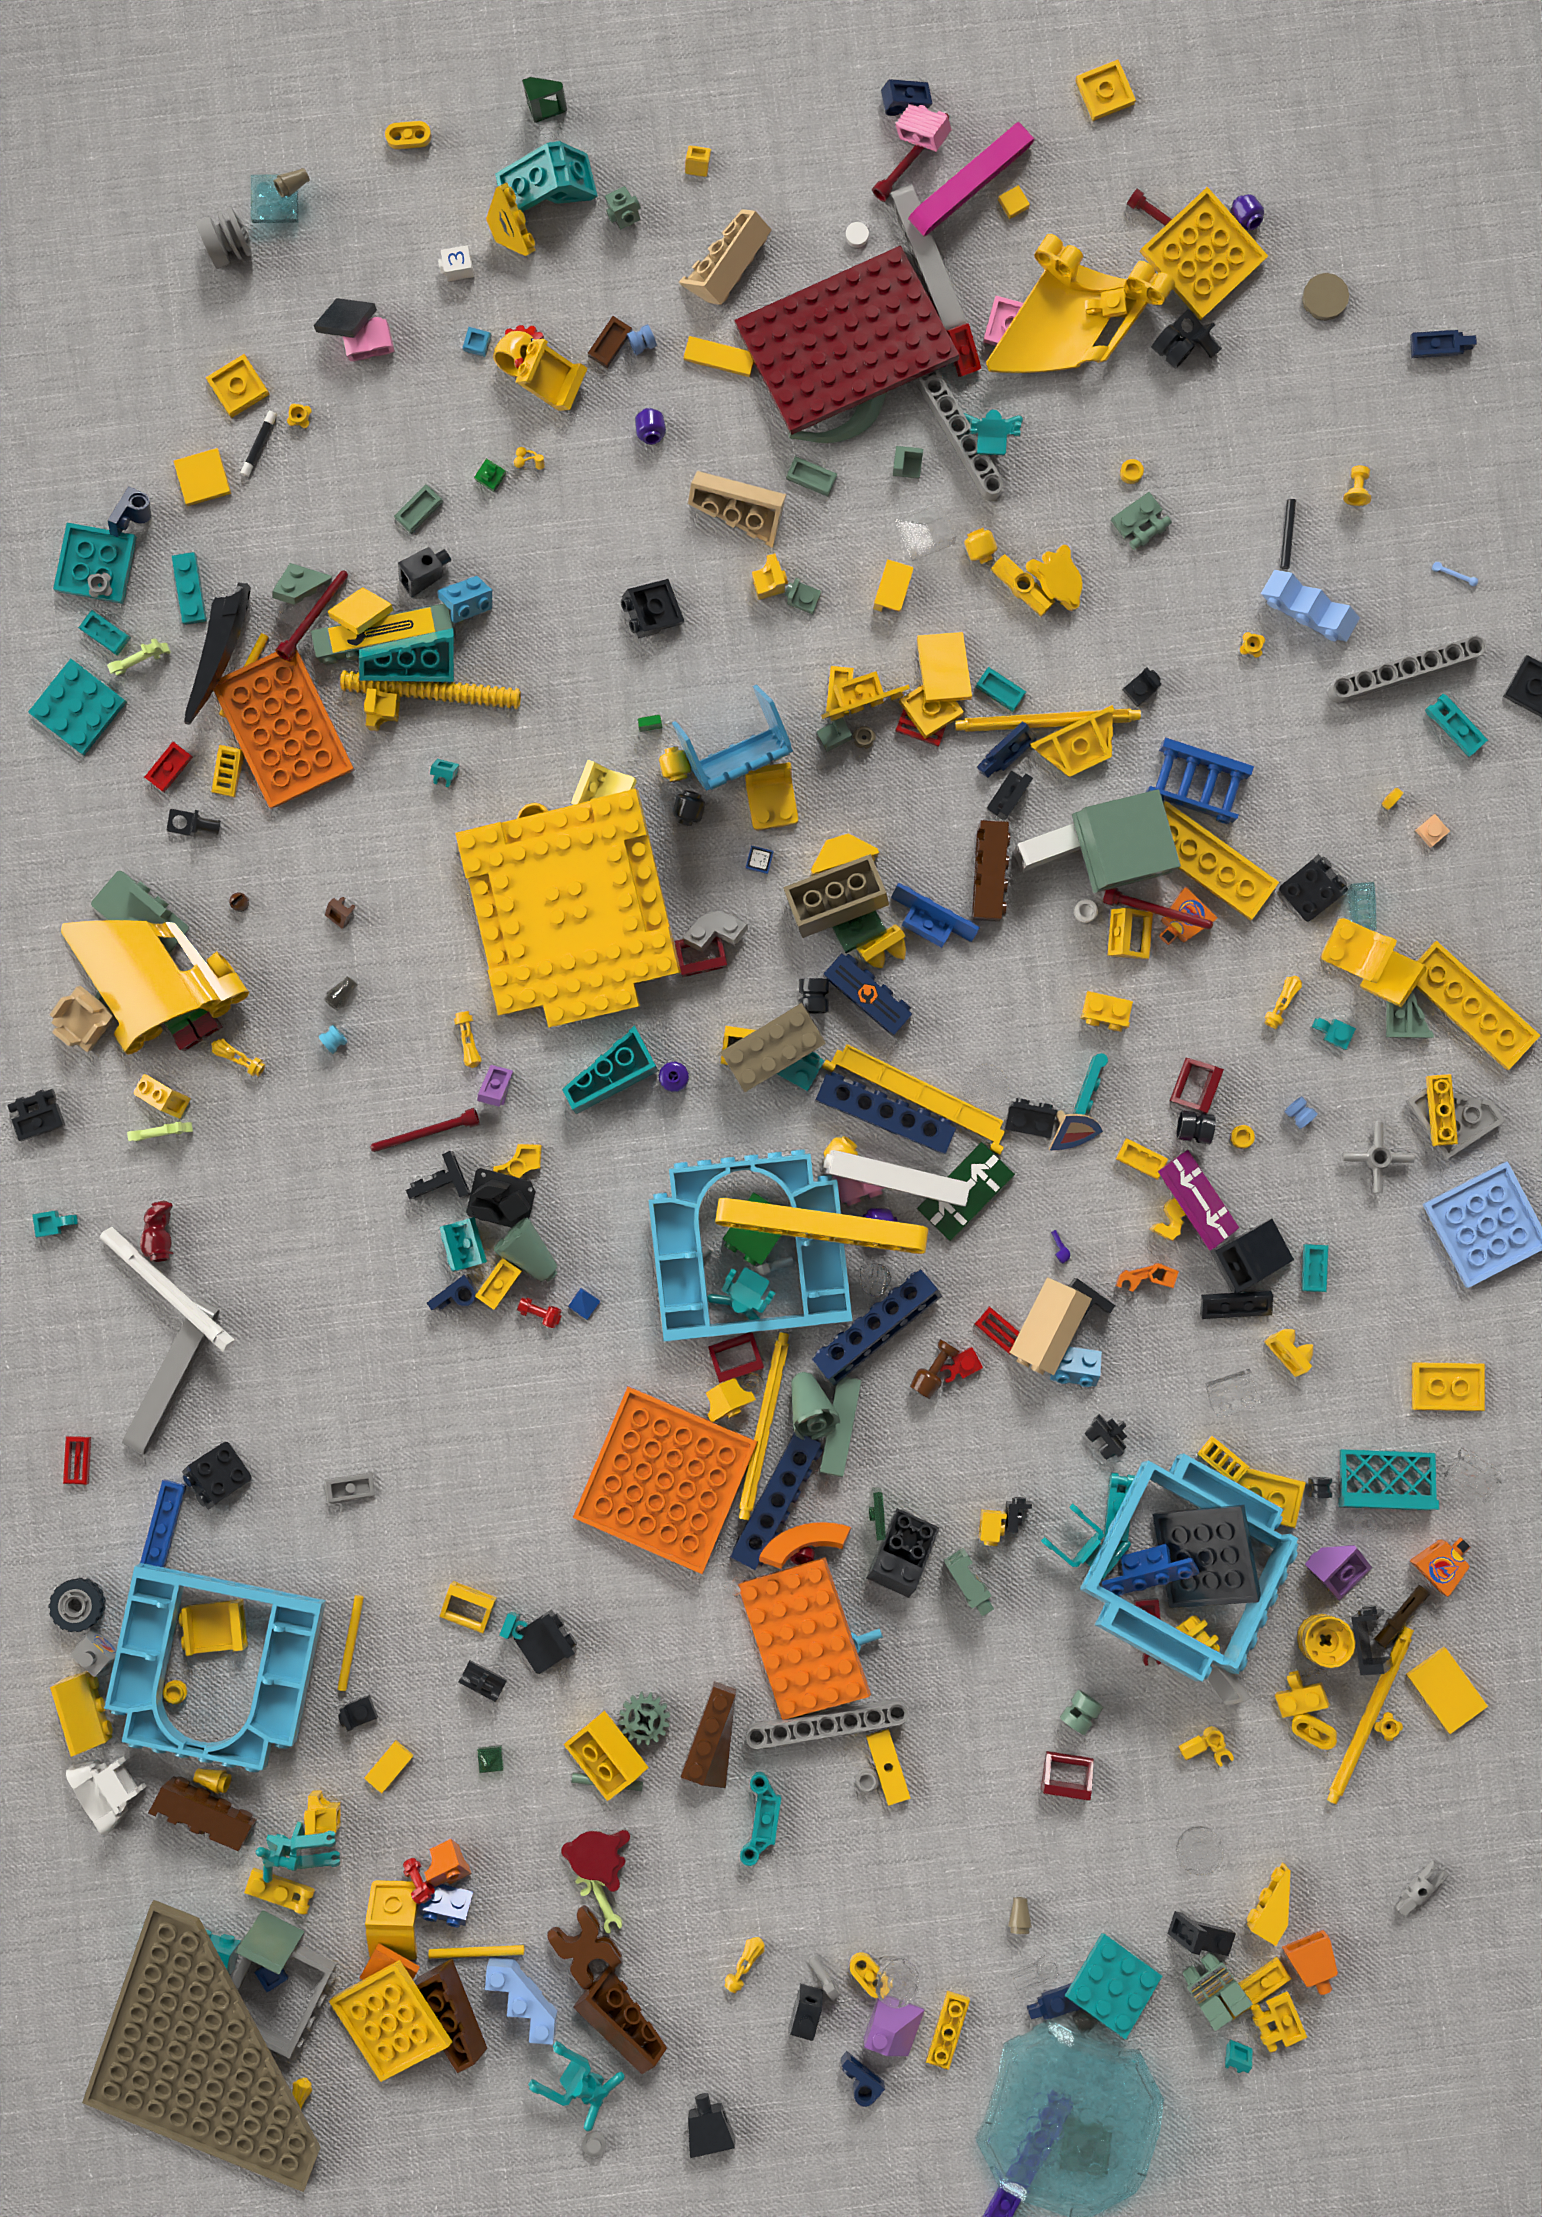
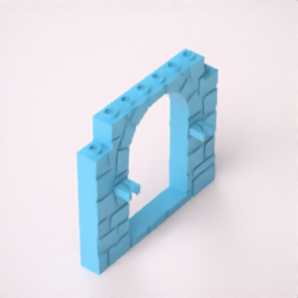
M805 1149L792 1150L791 1155L782 1156V1152L768 1153V1158H758V1154L746 1155L744 1160L735 1161V1157L721 1158V1163L713 1164L711 1159L699 1160L695 1166H688V1162L674 1163V1168L669 1169L672 1196L668 1197L667 1193L653 1194V1198L648 1200L664 1341L852 1321L844 1243L796 1237L804 1314L710 1324L699 1224V1210L705 1193L723 1176L735 1171L750 1170L775 1180L788 1195L793 1208L841 1214L837 1179H832V1175L818 1176V1181H813L811 1154L805 1153Z
M144 1563L134 1566L104 1709L111 1710V1713L115 1715H125L128 1713L122 1742L129 1743L128 1746L131 1748L141 1749L143 1746L149 1747L156 1753L173 1752L175 1756L180 1758L193 1756L198 1757L199 1761L205 1763L218 1761L222 1762V1765L225 1767L234 1768L236 1765L242 1766L249 1772L263 1770L268 1765L272 1743H275V1747L287 1749L297 1742L326 1600ZM184 1586L273 1604L248 1719L237 1734L219 1742H200L184 1736L169 1721L162 1702L166 1669L170 1660L173 1636Z

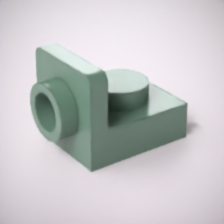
M795 578L794 583L788 584L785 596L788 597L787 605L813 614L821 596V591L800 583V579Z

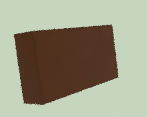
M612 316L588 351V357L608 368L628 339L627 333L632 332V327Z

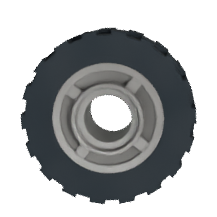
M73 1578L60 1584L50 1597L48 1605L50 1617L53 1618L55 1625L57 1624L62 1630H68L67 1632L86 1630L95 1625L103 1616L102 1613L105 1611L104 1603L106 1601L103 1596L104 1592L98 1587L96 1582L93 1583L90 1579ZM74 1599L81 1601L82 1608L80 1611L73 1608L72 1603Z

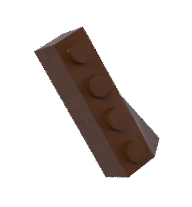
M714 1681L683 1765L681 1778L702 1786L726 1788L736 1689Z
M608 1965L594 1980L593 1986L583 1992L573 2008L641 2074H644L656 2066L667 2050V2047L650 2021L647 2022L640 2011L642 2009L639 2004L633 2002L627 1992V1986L623 1981L620 1982L614 1973L616 1971L615 1968H611Z

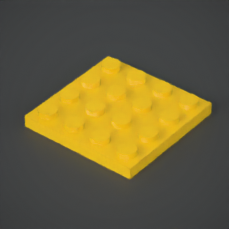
M1208 187L1139 251L1158 273H1166L1174 279L1175 286L1173 291L1199 320H1202L1268 257L1264 250Z
M400 1960L334 1995L329 2000V2003L380 2082L444 2050L452 2043L447 2032Z

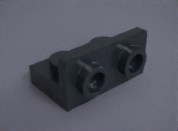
M1010 771L988 804L987 810L1003 821H1006L1030 785L1033 777L1027 773L1022 777L1016 772Z
M1016 1098V1102L1011 1101L1009 1103L1004 1130L1051 1139L1055 1115L1058 1110L1052 1109L1053 1105L1047 1103H1039V1106L1029 1105L1030 1100Z

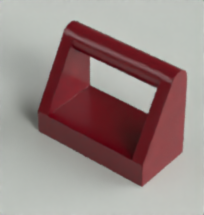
M716 936L712 940V942L717 941L720 957L684 965L681 949L691 946L685 944L683 939L674 941L682 978L728 968L722 939Z
M1186 1057L1169 1101L1201 1114L1208 1113L1224 1069ZM1192 1066L1209 1072L1197 1104L1180 1099Z
M753 1332L708 1346L719 1383L764 1368ZM751 1342L756 1360L721 1371L716 1353Z
M1046 1751L1041 1781L1043 1794L1091 1801L1094 1758ZM1051 1761L1087 1767L1084 1785L1050 1780Z

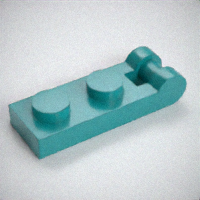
M1440 695L1434 705L1431 704L1425 709L1426 714L1435 720L1468 757L1488 741L1447 695ZM1443 708L1449 712L1446 716L1440 712Z
M1099 1053L1092 1057L1073 1114L1085 1115V1113H1090L1093 1105V1100H1090L1092 1092H1097L1101 1081L1098 1078L1100 1069L1108 1063V1057L1105 1054Z
M1111 1472L1104 1539L1135 1475L1127 1474L1126 1477L1119 1476V1473ZM1118 1485L1125 1486V1492H1118ZM1130 1521L1120 1541H1128Z

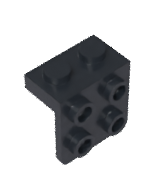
M1319 854L1279 887V891L1306 922L1314 919L1348 890L1345 879L1339 874L1336 875L1331 869L1330 861Z
M229 1442L221 1443L189 1464L182 1471L185 1483L189 1487H193L197 1493L196 1498L201 1506H206L208 1510L252 1479L250 1472Z
M552 1609L531 1622L528 1627L518 1631L519 1634L524 1635L523 1639L514 1638L537 1674L543 1673L565 1657L568 1659L577 1651L575 1638L571 1633L568 1634L563 1627L564 1622L558 1613L555 1614Z

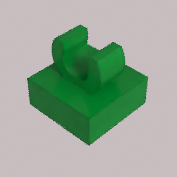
M486 458L474 479L495 492L507 473L506 470Z

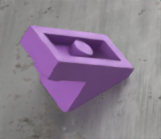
M490 1065L478 1092L477 1101L498 1107L504 1105L513 1070Z

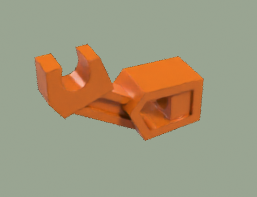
M1159 1263L1131 1271L1124 1270L1118 1275L1115 1286L1121 1288L1123 1281L1128 1280L1130 1282L1128 1290L1133 1292L1142 1279L1148 1278L1149 1282L1174 1288L1179 1271ZM1156 1269L1164 1270L1161 1281L1152 1276Z

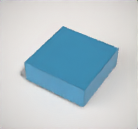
M468 327L462 348L463 351L486 357L492 336L491 333Z

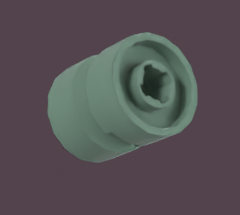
M1078 1689L1071 1699L1072 1706L1065 1708L1060 1719L1080 1734L1086 1736L1093 1725L1091 1720L1097 1719L1104 1707Z

